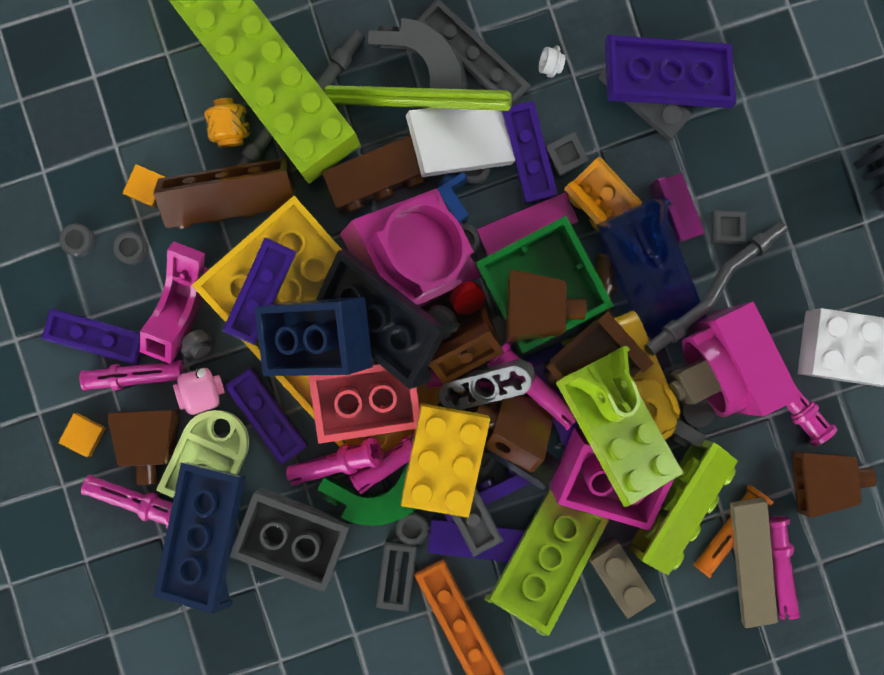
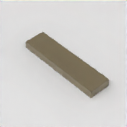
M763 497L730 502L741 623L745 628L778 623L768 503Z

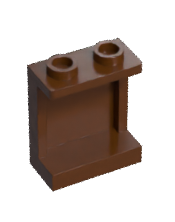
M451 293L421 308L427 312L434 305L446 306L454 312L457 322L460 324L456 332L442 340L429 364L443 384L504 353L485 301L479 310L469 315H461L455 311L450 303Z
M603 311L543 365L548 370L544 376L558 390L557 381L623 346H628L630 349L627 353L631 377H634L639 371L644 373L654 363L608 311Z

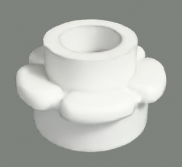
M556 45L554 48L545 47L539 60V72L547 74V77L553 78L556 73L560 74L563 70L565 55L561 54L559 46Z

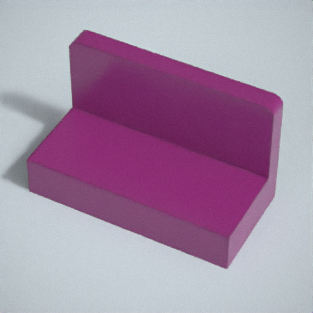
M683 173L666 179L665 177L658 178L649 186L671 246L705 233Z

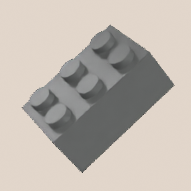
M261 487L252 495L229 557L326 592L352 522Z

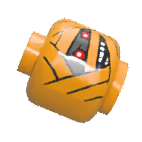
M233 98L213 100L214 106L209 107L204 112L209 140L217 143L219 148L243 145V140L250 135L246 108L243 105L234 104Z

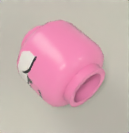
M206 367L180 374L177 378V384L173 385L180 410L185 409L191 415L218 407L220 402L219 395L225 393L220 376H213Z

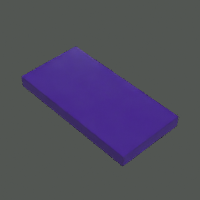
M608 35L606 37L607 101L732 108L736 104L732 44Z

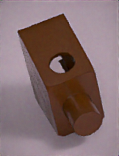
M510 270L507 277L506 342L560 336L566 330V319H585L586 300L567 298L566 281Z
M520 395L499 400L495 408L486 405L476 406L474 413L489 415L490 417L485 447L533 473L545 459L554 417L534 399Z
M180 409L108 413V422L118 466H136L137 485L156 484L157 465L169 463L176 448Z
M791 451L797 513L808 517H816L860 505L862 502L861 488L876 486L877 479L874 469L872 467L858 468L856 457L843 454Z

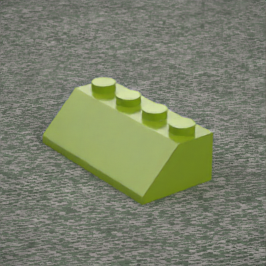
M703 440L700 447L690 445L679 463L683 474L673 480L651 530L639 528L628 549L641 561L667 575L670 574L672 569L676 570L684 559L685 554L683 551L689 541L693 542L698 537L702 528L700 523L706 513H711L718 504L719 497L717 495L723 485H728L734 478L736 473L734 467L738 460L711 441Z

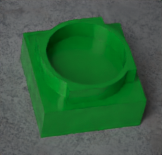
M567 216L475 263L481 276L480 278L505 325L507 277L510 270L564 280L567 284V298L586 300L585 319H566L565 331L614 306ZM554 337L516 341L515 345L519 353L523 354Z

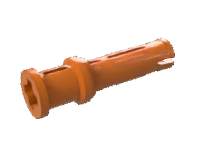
M750 484L747 485V492L740 500L763 497L767 501L768 506L774 503ZM729 509L730 512L728 513L730 515L729 519L711 540L697 561L693 563L697 569L709 578H711L712 573L734 546L731 509Z

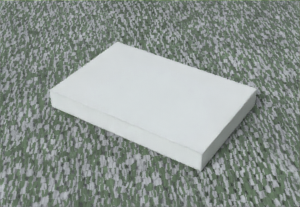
M427 108L409 110L406 114L422 177L512 165L515 161L504 117L500 110Z

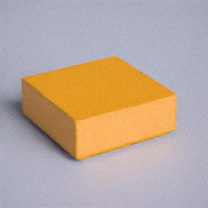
M135 164L122 194L156 208L157 202L153 192L158 179L165 178V176Z
M74 413L58 443L87 458L92 457L106 427L79 413Z

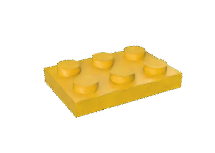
M421 403L401 497V506L469 518L490 424L489 415Z

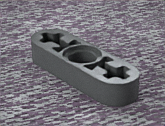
M519 359L467 372L443 384L439 390V400L446 408L462 410L525 394L530 389L535 379V372L528 362ZM514 371L518 376L523 375L525 377L521 384L518 379L508 380L503 387V380L509 379ZM487 378L491 380L495 386V391L492 393L482 391L478 386V379ZM469 386V391H465L459 399L457 395L450 394L452 388L455 392L466 390Z

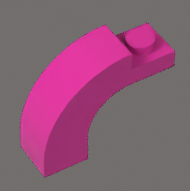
M174 241L167 249V270L164 289L153 314L140 330V353L169 364L177 356L182 348L181 340L190 333L203 297L194 289L192 284L209 270V268L204 267L205 253Z

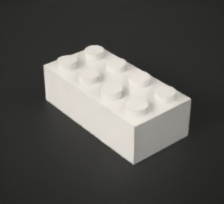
M823 308L806 311L797 374L884 387V318Z

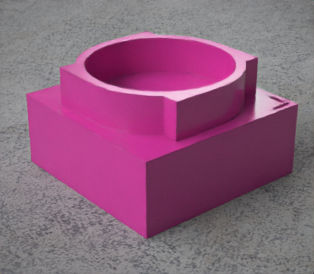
M437 188L356 218L340 233L350 253L420 308L451 293L459 284L468 281L474 282L481 277L470 256L474 251L460 223L448 211Z
M754 301L722 308L701 318L688 328L691 335L682 340L683 353L681 355L686 365L704 357L714 372L722 391L706 398V401L713 408L716 416L727 417L733 413L764 417L801 399Z

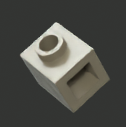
M704 357L668 374L671 381L669 387L677 397V400L681 401L682 404H696L722 391L714 372Z

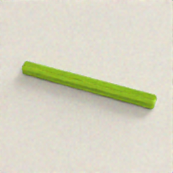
M327 85L324 88V93L334 105L508 111L512 105V94L507 90Z

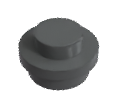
M201 329L190 332L180 343L183 347V355L186 358L194 359L204 357L211 350L213 338Z

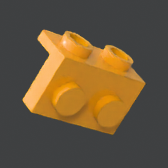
M600 156L564 188L568 193L569 201L576 208H582L590 217L591 225L598 232H604L607 236H610L644 205Z

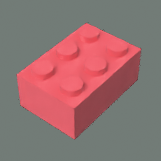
M372 361V368L350 375H309L318 444L416 429L420 411L417 387L408 389L376 361Z

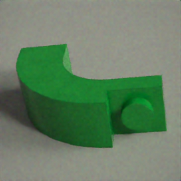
M409 462L406 464L397 482L383 492L360 494L356 489L332 476L324 477L318 488L320 492L324 493L322 498L335 506H340L341 503L346 505L341 516L342 519L360 525L376 526L392 523L416 510L415 508L401 506V497Z

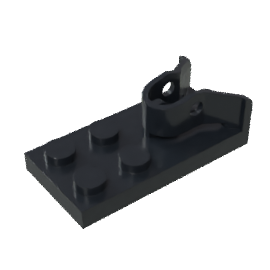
M339 250L316 300L365 297L372 358L408 389L429 383L432 378L429 367L432 358L445 334L456 332L460 324L458 322L450 324L439 323L348 250Z

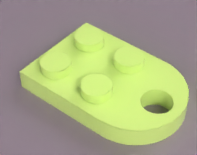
M223 410L206 411L191 419L178 441L156 491L174 498L180 465L186 462L238 475L249 450V435L243 422L234 414ZM218 419H225L230 424V433L226 437H219L214 431V424Z

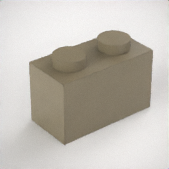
M611 536L594 548L589 561L627 619L656 601L618 541Z

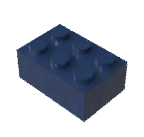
M365 297L290 301L254 307L263 376L350 375L373 367Z

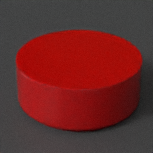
M473 281L459 284L450 295V303L455 311L461 315H469L476 312L485 301L483 290L479 284Z

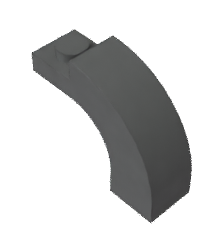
M401 18V32H398V27L391 25H380L379 31L368 30V44L376 49L410 50L419 53L429 69V88L467 89L466 74L458 53L441 34L430 26L416 20Z

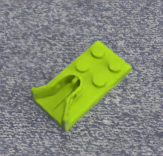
M623 346L556 382L624 507L636 503L683 474L682 469L640 397L633 378L630 376L627 353L630 349L628 346Z
M549 487L492 593L486 594L484 600L488 603H494L536 629L538 634L549 636L609 519L559 505Z

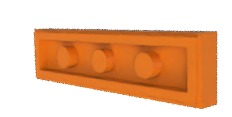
M442 557L414 572L416 580L466 675H505L444 558Z

